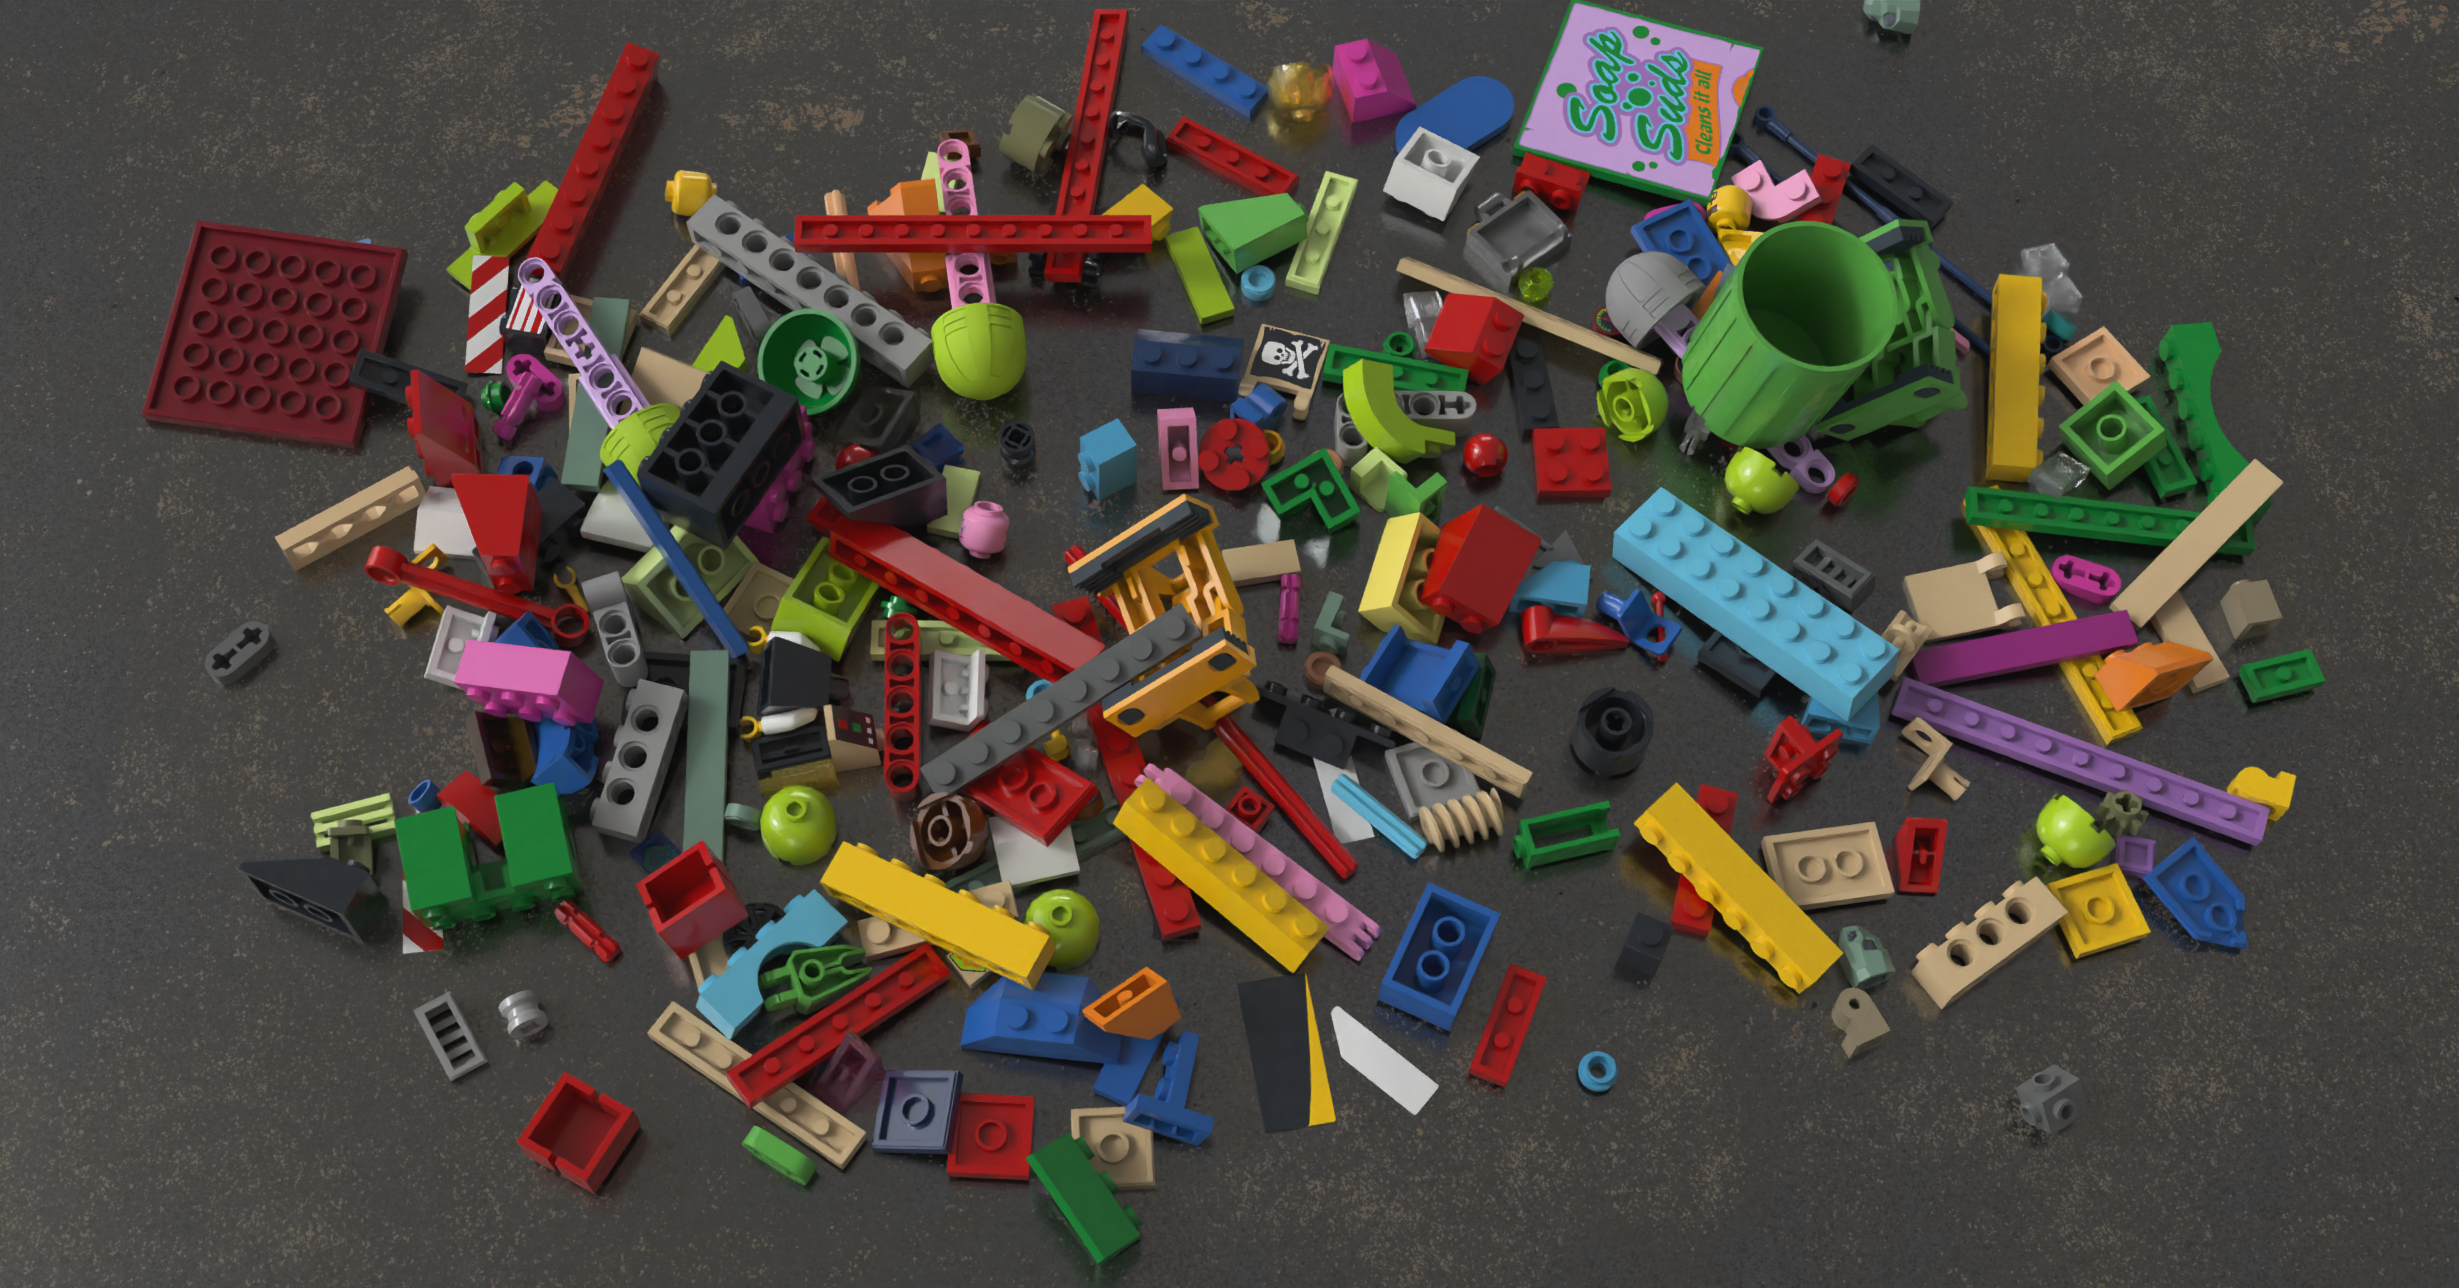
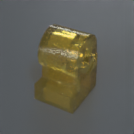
M1216 738L1206 746V759L1197 760L1187 768L1185 780L1213 800L1241 779L1243 764L1219 738Z

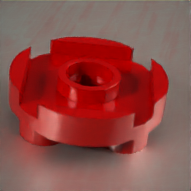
M1240 418L1223 419L1212 425L1202 437L1199 445V467L1203 470L1206 478L1221 489L1244 490L1252 487L1265 477L1271 465L1272 457L1270 445L1267 441L1268 438L1265 432L1251 421ZM1238 444L1242 447L1240 453L1244 456L1242 462L1235 461L1233 464H1230L1226 450L1228 447L1235 448Z

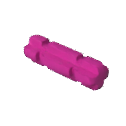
M525 371L518 381L519 389L514 388L501 412L504 416L502 419L498 418L492 428L494 434L505 440L512 439L517 430L514 427L517 422L521 423L534 400L531 397L533 392L537 394L542 385V380L530 372Z
M1284 574L1281 577L1278 640L1280 643L1294 644L1298 641L1301 577L1297 574Z

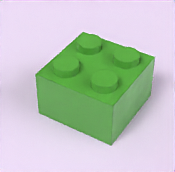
M2117 381L2113 382L2059 425L2062 443L2109 491L2167 446L2165 429Z

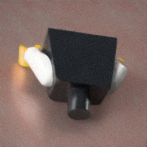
M753 626L749 629L751 637L761 638L756 643H746L751 653L755 655L761 654L757 716L763 717L761 721H756L751 716H744L739 720L741 726L754 724L753 732L740 735L744 741L750 742V739L759 738L762 732L770 735L791 731L813 721L816 715L824 710V706L828 705L829 699L839 701L846 699L849 690L848 679L831 676V657L821 652L820 648L803 633L771 631L769 634H766L764 629L759 626Z

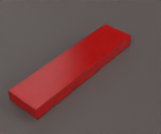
M1185 116L1181 118L1166 138L1168 148L1261 196L1288 193L1290 196L1299 183L1300 176Z

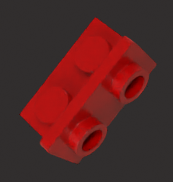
M1526 152L1521 166L1516 171L1512 191L1520 194L1530 189L1543 202L1552 204L1560 209L1577 212L1591 173Z

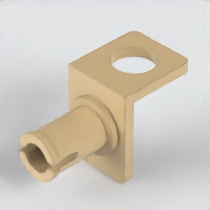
M1916 717L1902 729L1901 733L1926 752L1929 757L1907 787L1912 791L1929 779L1955 801L1966 790L1964 787L1967 788L1970 781L1964 779L1944 763V755L1952 746V743L1921 718ZM1916 730L1922 731L1925 734H1927L1931 738L1932 742H1928L1922 739L1916 733Z

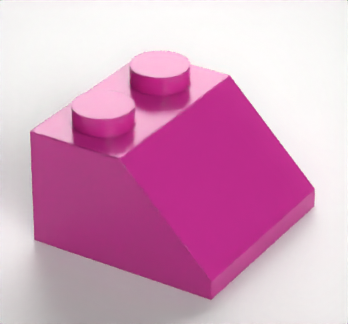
M1368 39L1335 46L1332 72L1352 123L1416 109V102L1395 52Z

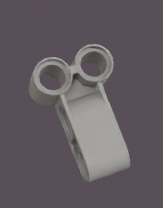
M619 571L581 582L586 601L597 624L605 655L615 679L622 686H637L639 679L645 680L649 671L635 625L637 619Z

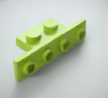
M545 180L528 196L525 189L516 182L512 183L506 190L500 191L487 207L481 212L474 214L464 226L471 247L446 268L447 273L471 290L473 255L509 257L510 259L539 232L558 189Z

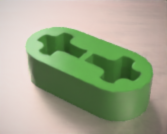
M753 1126L742 1142V1145L754 1156L802 1185L807 1184L818 1168L807 1156L758 1126Z

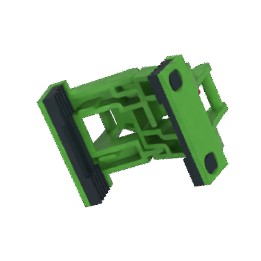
M1897 219L1859 238L1880 257L1883 263L1891 261L1893 270L1888 269L1894 282L1895 289L1900 288L1896 290L1898 299L1897 322L1889 342L1854 381V400L1845 402V400L1837 401L1820 422L1816 423L1817 432L1850 441L1888 425L1919 428L1925 425L1926 420L1950 410L1960 411L1967 407L1968 400L1963 390H1961L1959 373L1961 369L1957 366L1955 332L1949 330L1955 323L1954 314L1938 273L1940 267L1939 257L1928 246L1929 243L1933 242V238L1927 221ZM1900 353H1904L1905 363L1900 364ZM1900 364L1902 374H1899V380L1894 382V366Z

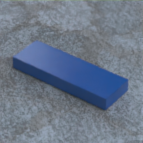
M1174 997L1176 1004L1179 1007L1180 999ZM1166 1031L1151 1040L1123 1035L1119 1065L1104 1064L1093 1086V1092L1126 1107L1134 1099Z

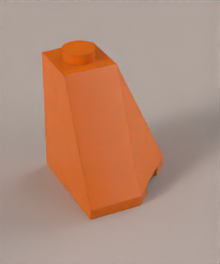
M935 178L899 182L890 189L891 196L882 203L876 200L867 207L868 215H940ZM886 253L914 292H934L939 289L949 288L945 253Z

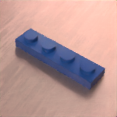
M1162 24L1141 45L1142 55L1249 119L1269 97L1268 87Z

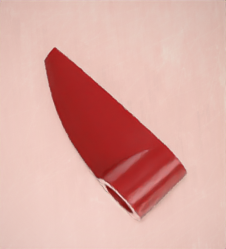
M1533 606L1525 609L1520 614L1525 649L1532 654L1601 651L1626 648L1629 644L1628 637L1605 625L1580 617L1554 614L1553 610L1548 606Z

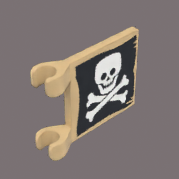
M1262 324L1244 378L1239 387L1238 399L1240 397L1243 399L1247 398L1257 385L1266 383L1272 389L1297 395L1294 401L1292 417L1305 421L1330 340Z

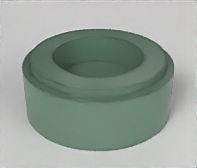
M730 803L727 805L724 819L732 826L757 831L760 829L762 811L750 806Z

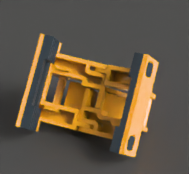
M1186 494L1176 498L1067 567L1073 587H1078V589H1083V591L1088 590V593L1093 592L1094 595L1098 594L1102 598L1114 592L1130 635L1166 612L1160 599L1164 598L1172 600V608L1182 603L1203 636L1194 644L1140 677V682L1135 685L1129 682L1101 699L1104 719L1135 738L1150 729L1160 730L1178 718L1209 730L1215 726V721L1246 703L1253 704L1260 699L1256 686L1246 679L1251 676L1250 670L1256 667L1257 663L1255 649L1247 644L1245 618L1240 616L1244 613L1243 604L1212 533L1213 529L1220 526L1211 505ZM1176 551L1184 573L1175 579H1171L1151 566ZM1216 691L1231 694L1209 708L1199 702L1200 699Z

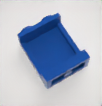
M1393 625L1387 636L1382 639L1378 650L1369 664L1363 669L1359 679L1432 719L1445 724L1480 668V664L1470 643L1456 640L1451 650L1411 640L1407 638L1401 626Z

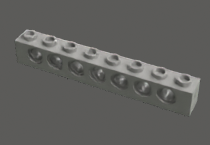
M714 194L686 222L694 244L793 311L814 308L829 312L839 318L853 333L861 357L906 388H909L935 360L932 338L926 331L921 328H913L905 322L899 313L892 309L888 311L880 306L868 292H859L850 285L844 276L839 273L833 274L825 269L814 256L795 253L794 244L789 239L783 236L779 238L770 232L762 221L757 218L752 220L743 214L734 202L730 200L725 202ZM838 305H845L841 308H835ZM867 323H871V324H872V325L867 326V327L862 326V325L867 324ZM892 342H901L898 345H889Z

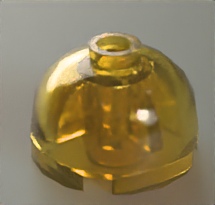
M1310 62L1289 63L1273 68L1274 75L1269 72L1266 74L1267 90L1273 106L1282 114L1292 116L1293 121L1305 122L1312 120L1313 115L1324 110L1333 97L1334 72L1332 67L1320 63V70L1310 69Z

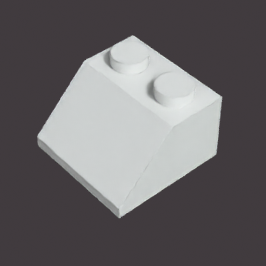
M1419 127L1395 158L1383 191L1394 196L1398 201L1406 202L1424 211L1428 216L1444 221L1456 205L1480 156Z

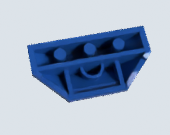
M1043 973L1034 990L1002 976L967 1008L960 1046L961 1049L1119 1065L1123 1035L1105 1032L1084 1016L1082 1010L1102 997V994L1089 977Z

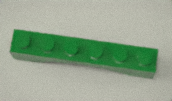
M2212 322L2171 325L2164 338L2160 341L2159 355L2165 361L2169 372V386L2175 391L2179 403L2178 413L2181 420L2185 421L2188 431V444L2190 449L2195 452L2198 461V475L2200 480L2205 483L2209 506L2250 463L2231 445L2222 432L2214 414L2211 401V376L2215 362L2221 353V348ZM2271 497L2250 517L2252 522H2259L2273 504Z

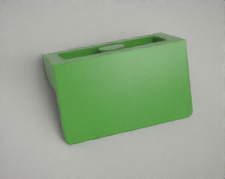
M1395 471L1389 478L1384 509L1392 518L1421 512L1434 523L1441 515L1447 481L1437 472L1415 489L1398 471Z

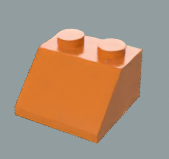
M2171 641L2153 645L2152 642H2147L2131 652L2126 653L2122 649L2110 654L2104 659L2105 665L2094 676L2118 713L2174 696L2213 660V657L2209 652Z

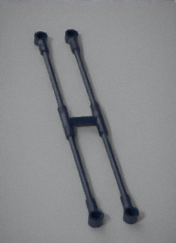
M1761 105L1756 109L1753 121L1757 127L1762 129L1768 128L1784 142L1788 141L1814 163L1816 162L1818 154L1793 135L1794 132L1775 117L1776 113L1772 107ZM1736 131L1733 141L1737 144H1731L1728 154H1737L1750 166L1759 160L1762 161L1763 158L1744 143V136ZM1763 162L1770 177L1776 184L1785 181L1783 177ZM1846 178L1844 187L1878 213L1877 217L1883 222L1889 224L1897 219H1902L1887 206H1881ZM1833 219L1831 225L1837 226L1843 230L1848 231L1845 227H1843L1840 223ZM1853 233V235H1855L1856 237L1860 238L1859 235H1857L1856 233ZM1932 242L1928 244L1930 250L1934 251L1939 257L1942 266L1992 305V294L1936 250L1932 246ZM1891 261L1884 263L1887 269L1893 270ZM1954 316L1955 323L1953 327L1988 354L1990 359V345ZM2046 334L2044 343L2040 344V354H2045L2046 359H2051L2059 354L2063 348L2062 339L2056 335ZM2047 345H2052L2055 349H2051Z

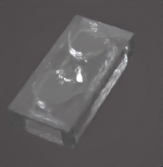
M2059 451L2035 467L2027 481L2034 484L2041 494L2052 495L2059 499L2084 482L2091 469Z

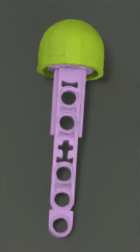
M537 257L529 258L520 265L518 279L528 295L534 300V304L581 373L582 376L578 380L611 428L610 433L602 443L600 458L606 467L618 459L622 460L640 486L637 471L641 461L653 453L659 445V439L663 431L668 427H672L679 418L682 407L674 403H659L650 406L618 356L608 353L570 294L562 287V283L553 269L543 259ZM537 268L544 269V276L539 282L529 283V275L533 270ZM554 294L562 296L561 303L556 308L546 309V301L550 296ZM571 320H578V330L572 335H564L563 328L565 324ZM583 342L591 349V354L593 355L588 360L585 358L586 354L579 346ZM614 373V381L609 387L602 389L598 387L599 378L603 374ZM624 399L632 400V408L627 414H616V407L620 401Z

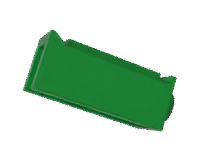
M1609 800L1521 820L1516 835L1513 836V847L1516 856L1523 858L1526 869L1529 870L1531 867L1603 850H1614L1619 840L1620 832L1618 828L1609 829L1606 820L1611 808ZM1590 828L1592 834L1590 837L1536 849L1534 840Z

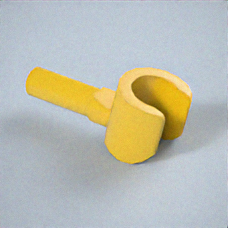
M566 566L572 574V581L569 584L560 583L554 573L553 579L555 584L560 588H565L574 603L589 613L590 610L575 584V571L571 567Z
M1060 729L1051 734L1053 739L1043 743L1047 756L1055 761L1064 759L1069 755L1067 740Z

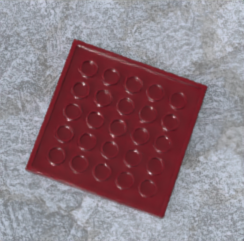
M197 220L142 409V417L145 420L358 449L372 393L349 386V378L360 348L383 355L409 255L404 248Z

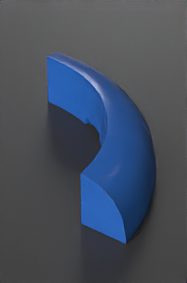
M530 610L518 618L493 642L557 650L559 647L554 638ZM595 717L592 724L576 722L575 726L562 725L549 718H542L540 722L532 721L538 744V762L531 782L537 786L554 782L561 794H572L589 785L596 773L599 757L594 755L593 745L599 737Z

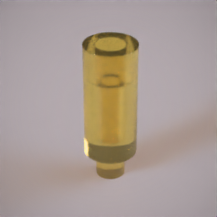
M832 758L771 771V778L758 780L761 795L777 793L784 788L797 785L812 787L816 790L838 785Z

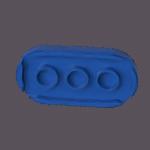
M1474 76L1459 81L1409 112L1399 121L1395 133L1397 153L1401 152L1419 127L1470 152L1503 132L1509 126L1515 108L1512 93L1501 82L1485 76Z

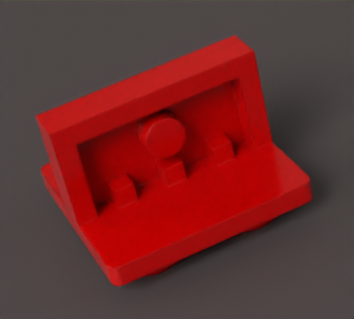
M1791 715L1780 722L1764 753V756L1779 771V775L1767 799L1771 803H1774L1781 797L1788 800L1803 787L1801 783L1810 776L1814 780L1822 776L1831 767L1829 761L1840 751L1837 746L1844 735L1839 728L1816 743L1809 729L1805 725L1798 723Z

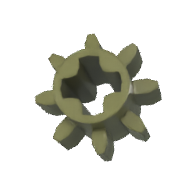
M2125 789L2115 795L2110 791L2107 792L2103 803H2100L2096 812L2098 817L2104 818L2101 828L2106 829L2112 835H2116L2117 838H2120L2122 834L2127 835L2129 833L2136 836L2149 815V812L2141 810L2143 799Z

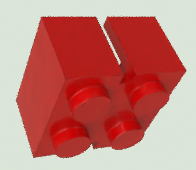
M703 840L636 883L643 902L649 909L648 913L658 935L681 960L749 916L739 893L735 890L736 887L727 868Z
M563 1072L516 1142L526 1156L556 1173L559 1170L563 1177L595 1195L641 1124L632 1109L604 1093H601L599 1096L595 1088Z

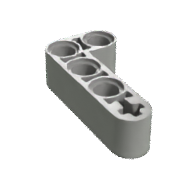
M1394 391L1397 403L1403 413L1419 425L1455 432V437L1465 436L1472 429L1476 402L1466 392ZM1342 393L1337 399L1334 420L1335 452L1343 459L1344 466L1353 467L1367 455L1369 443L1360 434L1351 416L1345 413L1349 411L1344 393ZM1419 412H1423V413H1426V414H1428V415L1423 416V415H1419L1418 413H1419ZM1353 442L1358 444V446H1350L1346 443Z

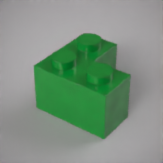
M1326 448L1261 483L1281 521L1312 503L1330 535L1362 517L1361 510Z

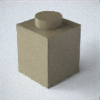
M2251 579L2237 581L2230 586L2229 591L2220 601L2235 640L2269 635L2283 618L2267 579L2254 582Z

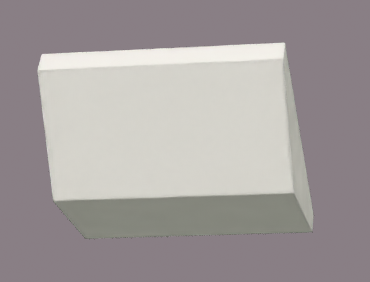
M429 487L417 510L414 540L415 554H421L431 544H435L447 557L475 560L472 550L476 547L455 489Z
M998 816L988 818L1002 882L1010 880L1013 888L1080 873L1070 824L1049 847H1046Z

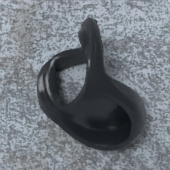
M1124 111L1112 112L1109 126L1110 139L1115 140L1128 125L1144 129L1141 155L1145 164L1151 168H1158L1167 161L1166 139L1160 128L1154 126L1148 119ZM1118 117H1122L1128 120H1122L1118 122Z

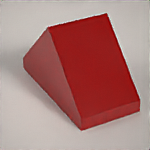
M1907 817L1894 837L1899 891L1938 893L1948 825L1946 819Z

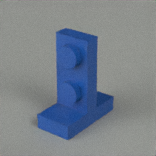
M1184 1030L1174 1042H1168L1162 1058V1064L1167 1065L1165 1076L1160 1079L1154 1098L1139 1093L1126 1106L1123 1122L1198 1146L1212 1133L1215 1118L1185 1108L1200 1035Z

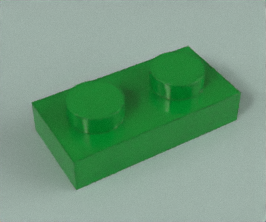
M2311 649L2244 664L2238 670L2253 704L2320 688L2326 682Z

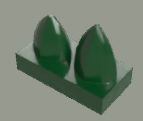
M1474 653L1480 668L1446 723L1461 726L1467 737L1482 738L1496 670L1486 653Z

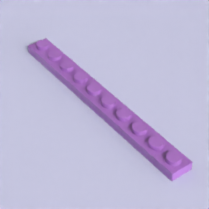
M1904 677L1900 683L1891 712L1894 716L1908 721H1913L1916 717H1919L1936 731L2105 792L2110 791L2114 795L2125 789L2142 798L2143 806L2248 844L2258 846L2263 839L2270 811L2269 807L1910 678Z

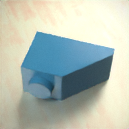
M1573 560L1551 562L1519 584L1509 604V612L1522 613L1527 608L1541 605L1550 607L1554 614L1583 618L1588 601L1591 566L1581 565Z

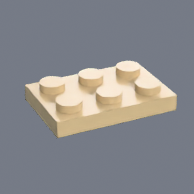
M1875 821L1765 836L1760 842L1769 877L1801 910L1891 898L1895 893Z

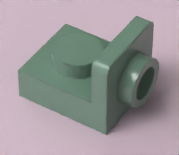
M1330 591L1314 626L1311 644L1317 646L1321 651L1346 656L1351 635L1340 631L1347 613L1341 610L1344 596Z

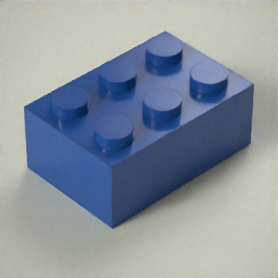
M1428 882L1381 983L1378 1000L1447 1031H1451L1494 935L1501 914Z

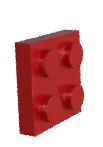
M1605 428L1533 429L1532 442L1538 498L1610 496L1611 481Z
M961 1093L951 1154H948L947 1176L1029 1180L1030 1164L1026 1158L1031 1155L1035 1096Z

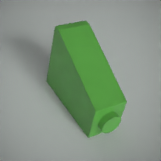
M1288 193L1209 204L1198 208L1201 232L1236 274L1308 238L1306 223L1309 221L1307 211L1301 203L1296 204Z

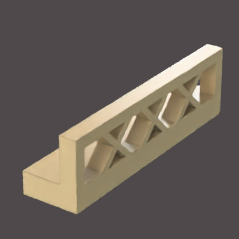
M407 466L276 536L275 539L294 570L297 571L420 505L426 492L416 472Z

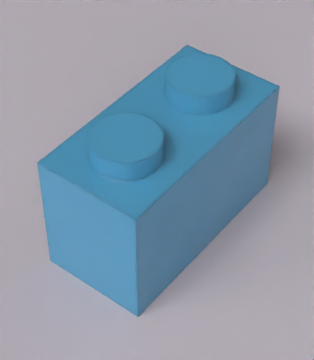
M1118 418L1080 437L1078 460L1081 464V471L1078 472V476L1086 491L1092 490L1098 500L1101 501L1137 482V445Z

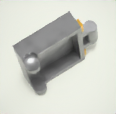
M1529 189L1514 197L1513 201L1506 198L1503 194L1496 192L1475 206V214L1480 223L1478 222L1468 229L1466 245L1510 287L1569 246L1573 234L1568 231L1563 221ZM1500 206L1502 207V209H1500L1499 211H1497V212L1494 213L1493 215H1491V216L1488 215L1489 213H1491L1492 211H1494V210L1497 209L1498 207H1500Z

